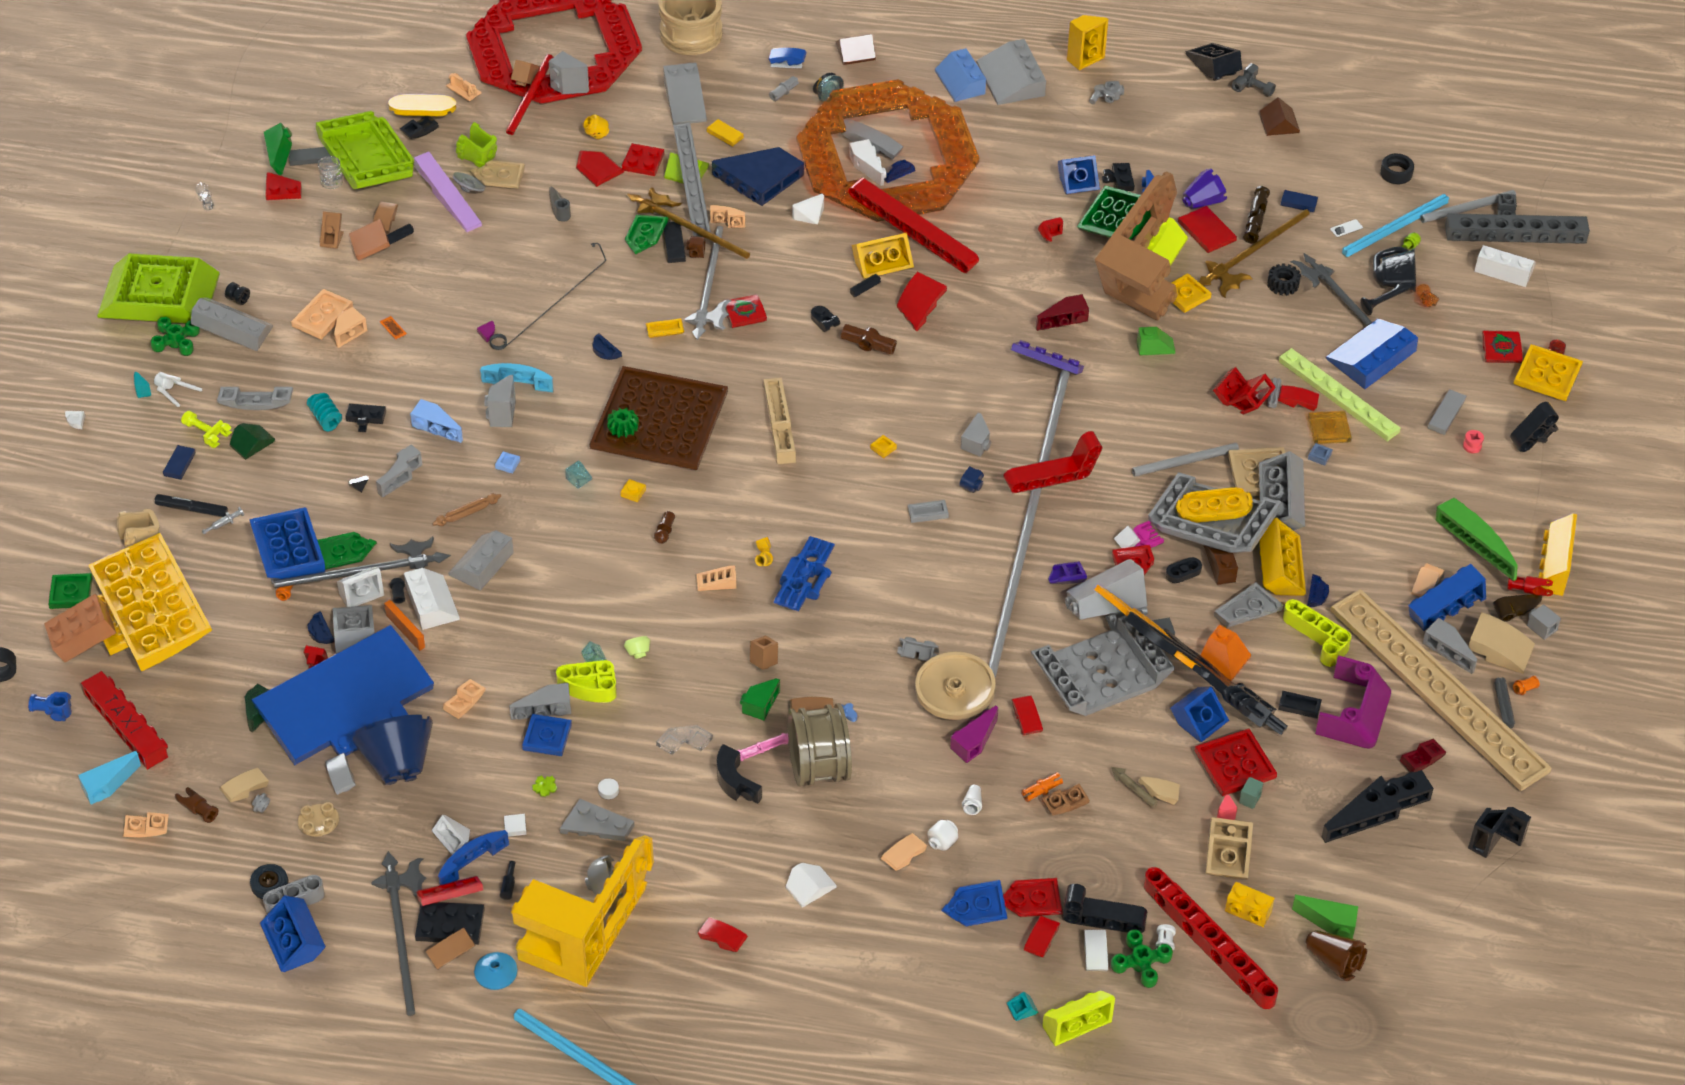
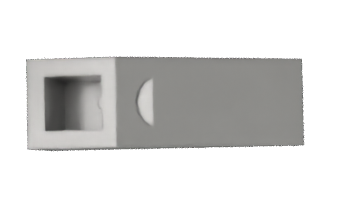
M569 684L547 685L509 705L511 720L531 718L532 714L544 716L571 714Z

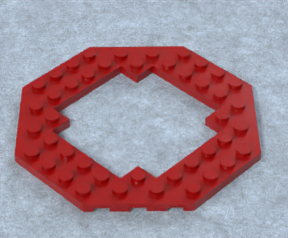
M500 0L497 5L494 4L487 11V15L484 18H481L475 24V28L472 31L466 33V40L480 81L524 97L530 84L526 83V87L517 85L516 81L511 79L513 69L500 33L514 31L512 20L575 9L578 19L595 16L608 52L594 54L596 65L588 67L589 92L562 94L551 87L550 74L543 78L532 101L541 104L607 91L642 52V44L626 5L612 3V0Z

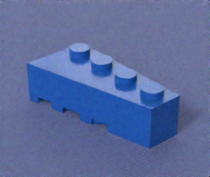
M1470 563L1466 567L1460 568L1450 578H1445L1435 588H1430L1419 599H1414L1408 605L1409 616L1425 631L1438 618L1444 621L1447 615L1453 617L1458 614L1461 608L1466 607L1468 609L1474 606L1473 602L1479 599L1481 602L1486 600V579Z

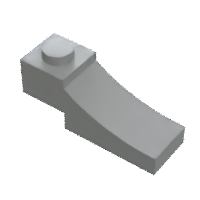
M412 444L397 453L395 464L384 476L376 481L378 494L382 498L412 479V471L422 466L421 452Z

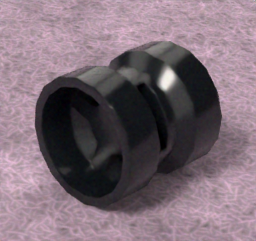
M231 282L226 287L225 297L244 305L250 297V290L244 286L240 287L235 282Z

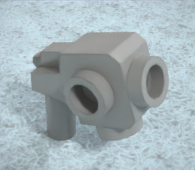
M1107 81L1105 84L1096 85L1094 87L1095 92L1089 102L1095 104L1099 97H1104L1106 102L1112 103L1114 100L1120 99V95H1124V86L1120 85L1119 81Z

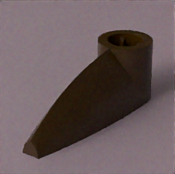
M1531 594L1501 597L1493 602V606L1498 618L1508 622L1516 616L1533 610L1542 601V595Z

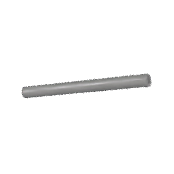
M1511 190L1500 194L1516 195V192ZM1498 194L1423 214L1420 216L1421 222L1426 223L1447 217V213L1459 214L1498 203Z
M1232 443L1133 467L1132 474L1136 477L1226 455L1229 450H1239V446L1237 443Z

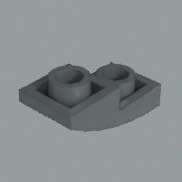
M1498 193L1497 215H1516V195Z

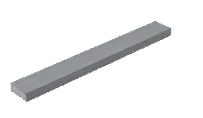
M690 122L673 125L691 223L711 233ZM693 232V236L703 237V236H701V235H699V234Z

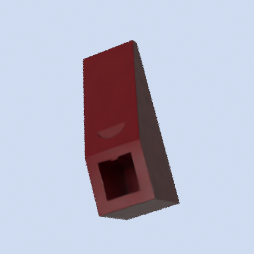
M1083 294L1065 297L1037 315L1036 330L1088 322L1089 307Z

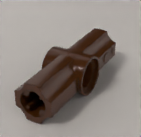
M845 324L841 333V339L857 343L864 351L875 349L893 355L897 345V340L882 336L876 329L871 327L864 330Z

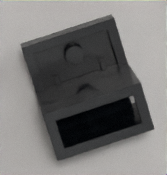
M1507 807L1506 810L1486 808L1474 825L1468 849L1487 858L1501 837L1521 846L1524 842L1531 816L1514 807ZM1485 832L1489 836L1485 850H1482L1475 845Z

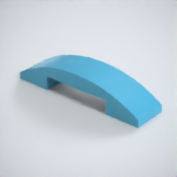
M500 363L482 366L480 369L481 380L484 383L496 384L505 377L513 375L514 382L534 384L535 390L552 393L554 390L553 377L530 366Z

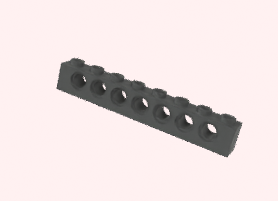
M1447 213L1445 223L1447 241L1586 244L1590 232L1587 216Z

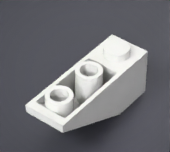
M869 139L849 143V157L854 167L880 186H883L886 170L881 166L880 157L876 156L875 146L871 145Z

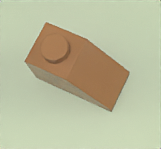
M515 60L511 79L515 80L517 85L525 87L526 83L531 85L540 66Z

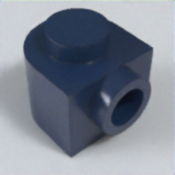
M969 466L960 480V487L972 493H975L976 490L979 491L983 486V472Z

